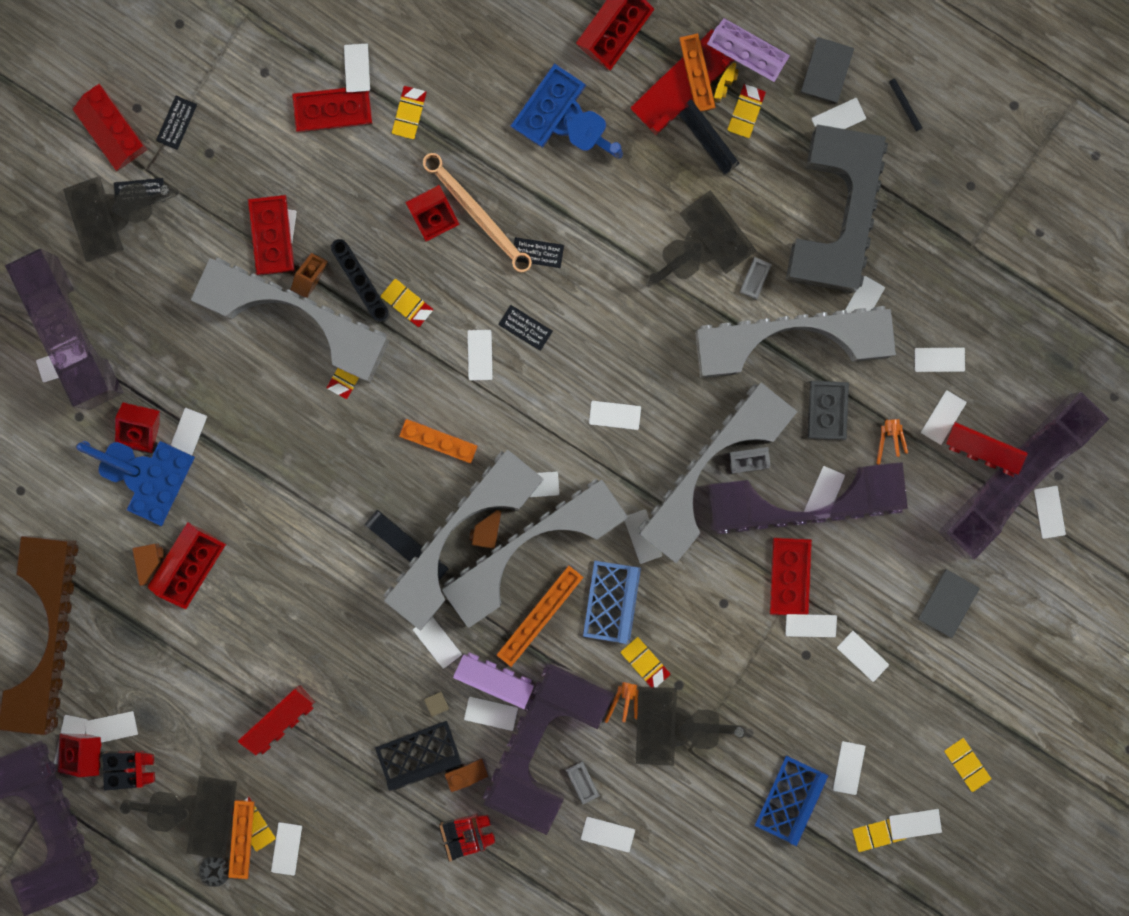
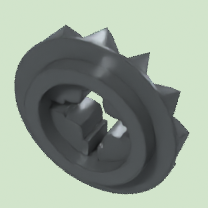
M210 856L201 863L199 876L202 882L206 883L209 887H218L228 880L229 864L224 858ZM220 866L217 872L218 876L213 875L209 877L211 872L210 867L215 869L216 867L218 868Z

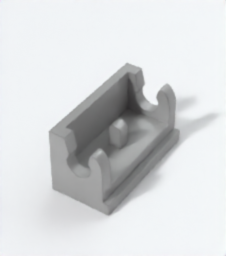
M768 447L729 453L732 474L770 468Z

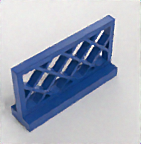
M786 755L755 826L797 847L829 775ZM788 761L796 764L798 769L797 773L789 776L785 769ZM811 771L816 774L814 781L805 784L802 773ZM799 774L803 785L792 788L789 778ZM787 779L790 790L780 793L777 785L779 781ZM804 787L807 796L805 799L797 801L794 791ZM792 792L795 803L785 806L781 795ZM779 796L782 807L772 811L770 800ZM804 802L800 809L799 803ZM797 805L799 814L797 817L790 819L786 808ZM784 809L787 820L777 823L773 813ZM771 814L775 825L766 827L760 823L763 816ZM796 820L792 826L791 821ZM787 822L791 828L788 837L781 834L778 827Z

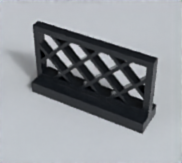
M691 99L686 102L685 109L679 113V117L725 176L740 164L694 102Z
M447 721L375 747L387 781L388 790L391 792L463 765ZM445 726L447 732L444 741L434 736L437 729ZM425 734L430 736L426 747L416 743L419 735ZM433 738L443 742L438 753L428 749ZM403 741L412 743L408 754L398 750ZM415 745L425 749L420 760L411 756ZM444 745L451 746L455 755L449 757L441 755ZM390 748L394 750L390 761L383 758L382 749ZM427 751L437 755L431 764L423 762ZM397 752L407 756L402 766L393 763ZM409 757L419 762L415 770L410 771L405 768ZM391 764L401 768L398 776L390 779L388 770Z

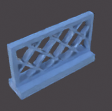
M594 561L583 637L623 644L630 643L641 572L640 567ZM598 565L606 566L610 572L603 579L597 573ZM619 569H626L627 577L620 582L614 573ZM612 575L618 584L609 590L603 581ZM601 583L607 593L598 598L594 591L595 587ZM620 586L624 591V597L617 601L611 592ZM609 594L615 604L606 609L601 599ZM599 602L604 612L596 617L592 612V606ZM617 605L621 610V616L614 620L609 610ZM606 613L612 620V623L604 628L598 621V618ZM596 621L601 631L597 634L588 633L589 625ZM613 624L618 629L617 638L610 637L606 632V629Z

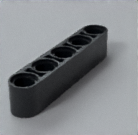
M334 240L331 244V251L375 321L379 323L386 322L390 317V312L345 240ZM344 244L345 251L337 253V245ZM349 260L355 261V267L351 270L346 269V263ZM360 276L365 277V283L362 286L356 285V279ZM370 292L375 293V300L373 302L366 301V295ZM378 309H384L386 312L385 316L381 319L376 317Z
M376 509L366 521L365 526L409 562L415 556L419 558L422 555L421 549L423 546L379 510ZM440 560L438 561V581L449 570Z

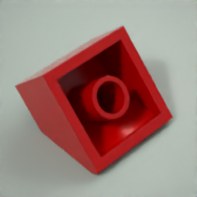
M440 185L405 202L426 242L460 225Z
M122 402L115 417V442H120L132 449L153 453L160 424V411Z
M60 733L58 772L76 777L99 776V769L101 767V737L89 734Z

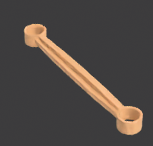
M427 154L423 159L425 170L430 174H435L477 224L513 260V268L517 272L525 273L529 271L532 265L530 256L517 250L481 206L443 167L442 159L438 154ZM431 157L439 159V167L436 170H429L426 166L427 159ZM519 256L527 257L529 261L528 268L518 269L515 266L516 259Z

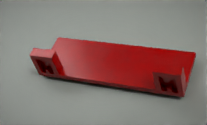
M713 29L700 40L710 84L735 61L707 44L714 32ZM682 57L630 108L656 136L685 109L686 102L690 99L693 101L684 58Z

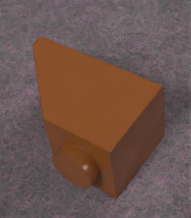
M311 253L296 272L290 290L308 298L315 289L328 261Z
M502 510L495 511L478 523L475 529H471L469 540L472 541V545L496 548Z
M159 543L132 548L140 586L149 583L162 563L164 551L162 546L159 547Z
M481 758L446 771L445 777L451 792H454L488 777V773Z

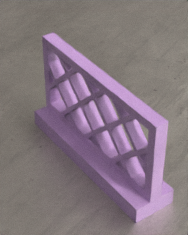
M725 18L715 28L707 43L709 46L773 82L777 79L790 56Z

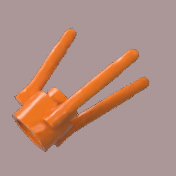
M900 419L885 420V426H881L882 433L877 455V465L881 462L886 433L887 436H893L896 457L900 456L898 435L900 436L905 454H908Z
M622 682V687L618 686L617 694L607 713L605 723L609 721L621 694V698H626L622 722H626L630 699L633 700V696L634 718L638 719L639 690H637L636 684Z

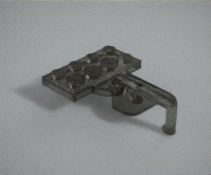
M95 177L63 189L86 262H91L124 250L118 231L125 228L129 221L139 223L149 219L152 215L151 205L176 197L179 194L178 189L162 185L159 193L148 196L145 186L140 183L124 186L118 196L106 194L100 177Z
M710 190L680 212V215L691 229L686 234L684 241L674 240L663 249L662 257L667 266L657 273H652L646 281V287L652 288L672 272L679 279H688L699 270L700 263H708L712 260H715L723 272L727 274L757 250Z
M639 686L635 764L674 766L675 746H682L690 741L696 748L712 749L719 742V733L735 734L738 738H743L747 733V727L744 725L720 724L719 715L713 710L700 709L691 716L685 709L677 707L678 688Z
M199 776L196 795H188L179 801L173 793L159 791L151 796L149 803L123 800L120 811L123 814H128L131 810L148 812L147 825L155 831L167 832L177 826L182 832L189 834L187 854L225 859L238 781Z

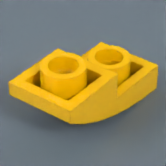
M733 62L722 75L714 94V102L720 103L722 97H726L728 87L724 86V84L732 85L733 80L737 81L739 69H735L736 63Z

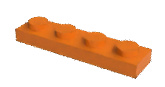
M699 34L680 37L679 41L694 104L701 112L714 110L716 107Z
M408 419L405 420L399 436L468 463H472L478 447L475 444Z
M235 800L228 878H249L255 801Z

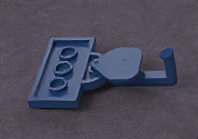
M555 63L511 124V128L541 148L545 146L552 134L555 133L560 136L569 135L570 142L580 150L588 151L596 144L617 159L623 157L621 145L618 142L611 144L601 137L606 129L605 120L593 111L582 112L580 105L576 102L585 89L586 84Z
M87 441L80 442L76 446L78 451L101 461L98 470L102 477L112 482L124 480L127 487L134 492L127 511L160 526L163 525L195 456L162 441H159L152 458L147 456L135 458L132 448L120 442L110 444L105 453L91 447Z

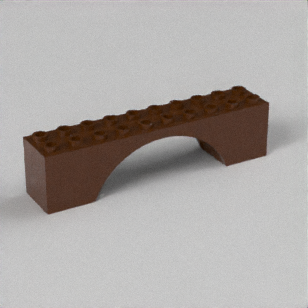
M32 535L21 536L16 575L29 583L39 595L47 613L49 632L45 653L37 668L23 682L3 691L0 710V730L46 735L53 732L58 726L56 712L60 708L61 699L58 698L59 690L63 686V679L60 678L61 671L65 668V660L63 659V652H66L67 649L65 635L68 633L70 626L67 618L72 609V603L69 601L70 594L72 595L74 591L72 575L76 573L74 558L78 555L79 549L78 545H76V540Z

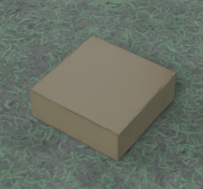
M442 691L424 699L432 717L450 709Z

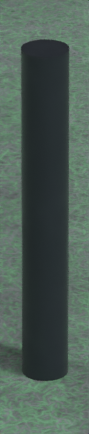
M895 78L890 80L889 84L915 131L923 129Z

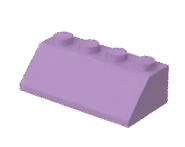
M469 652L468 655H463L453 676L454 679L525 709L534 687L530 678L514 676V672L507 668L503 670L496 668L497 664L486 660V662L478 660L479 656Z

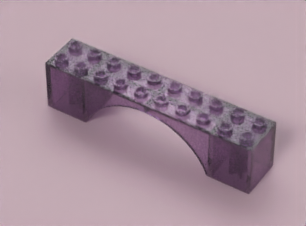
M1082 392L1069 394L1019 446L1018 449L1028 453L1019 475L1015 474L1012 477L1003 473L1004 469L999 467L938 533L965 559L975 560L1002 532L1009 517L1028 494L1060 463L1082 448L1109 418Z
M903 462L858 467L852 483L838 499L827 506L807 512L788 511L770 504L753 489L748 480L707 485L711 527L713 531H717V534L730 533L729 529L735 528L736 532L749 531V527L753 526L757 530L768 529L770 524H774V527H786L787 522H793V525L807 524L806 520H812V523L826 522V518H831V521L845 520V516L848 515L853 519L863 518L866 513H869V516L884 515L883 511H888V514L903 513V509H908Z

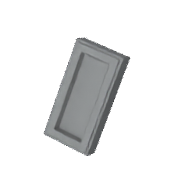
M754 257L739 293L757 300L772 264Z
M583 761L566 769L582 805L600 796Z

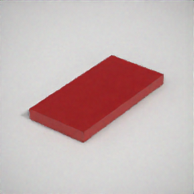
M346 88L292 94L297 133L373 124L369 91L346 92Z
M280 195L248 199L256 275L294 272L295 266L287 196Z
M773 538L769 614L809 615L812 539Z

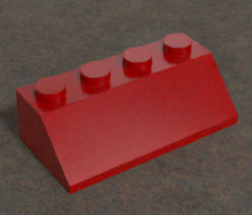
M606 0L578 39L576 45L589 57L611 71L652 14L654 8L647 0Z
M97 84L83 94L73 107L77 117L116 171H119L148 150L102 85Z
M954 422L946 443L950 446L949 450L960 454V451L968 453V458L978 461L980 458L986 461V466L996 469L997 466L1004 469L1003 473L1012 477L1015 474L1019 475L1028 456V453L956 422Z
M187 522L147 588L157 597L187 609L226 544L203 529Z
M299 685L245 733L238 742L255 756L259 753L263 755L271 748L269 744L274 739L278 742L285 735L283 731L288 726L292 729L300 722L297 719L302 714L306 716L314 709L312 705L315 701Z

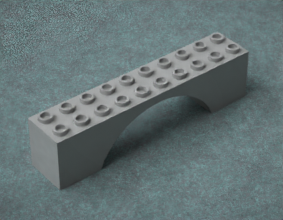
M218 257L215 260L209 259L191 301L230 319H233L244 310L260 304L281 303L297 307L310 314L321 326L331 349L332 365L371 383L390 342L386 338L387 335L376 329L374 332L369 331L370 327L357 321L354 324L351 322L352 319L341 313L336 316L334 315L335 311L323 305L319 308L317 303L306 297L301 300L299 299L300 295L291 290L281 291L282 287L271 281L266 284L262 277L253 273L249 276L247 271L236 265L231 268L227 261Z
M879 306L873 307L871 311H866V308L854 309V311H851L852 313H847V310L835 311V313H832L833 315L829 316L827 312L816 313V315H813L814 317L808 318V314L797 315V317L789 320V316L778 317L773 322H770L768 318L760 319L754 324H751V321H741L736 326H732L731 323H722L717 328H712V325L700 326L699 330L695 332L700 378L739 374L751 351L762 340L776 333L788 330H807L822 334L837 343L847 353L852 362L893 357L896 355L891 309Z
M763 383L751 386L746 393L748 395L746 400L742 399L734 408L736 410L734 415L730 414L722 423L725 425L722 430L718 429L710 438L713 440L710 445L706 444L698 453L701 455L698 460L694 459L686 468L689 470L686 475L682 474L674 483L677 485L674 490L669 489L662 498L665 500L662 505L657 504L650 513L653 515L650 520L647 521L645 519L638 528L641 530L638 534L675 563L679 561L700 534L693 513V493L698 476L706 463L720 450L733 443L749 440L774 442L798 412Z
M508 449L505 453L501 451L498 454L493 468L489 466L482 474L484 479L480 483L476 481L470 489L471 495L468 498L466 496L462 498L458 503V511L456 513L452 511L445 519L447 524L444 528L440 526L433 534L435 539L431 543L427 541L422 547V555L419 558L416 556L409 563L410 569L408 572L405 573L403 571L396 579L398 584L395 588L390 587L383 595L386 598L384 600L385 603L420 631L445 602L438 581V561L442 547L451 532L461 522L479 512L492 509H509L518 512L543 481L540 475Z
M593 480L587 484L588 489L582 492L580 489L571 496L573 499L570 502L566 503L564 500L555 507L557 511L552 514L548 511L539 518L541 522L536 525L532 522L523 529L525 533L520 536L515 534L507 540L509 544L504 547L501 544L491 551L493 555L488 558L485 555L477 560V566L473 569L469 566L461 571L460 578L456 580L453 577L444 583L443 593L468 628L501 606L500 584L503 571L512 554L524 542L536 535L553 530L577 531L597 540L628 518L603 480Z

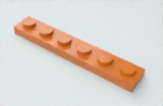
M568 565L497 653V656L512 667L584 577Z

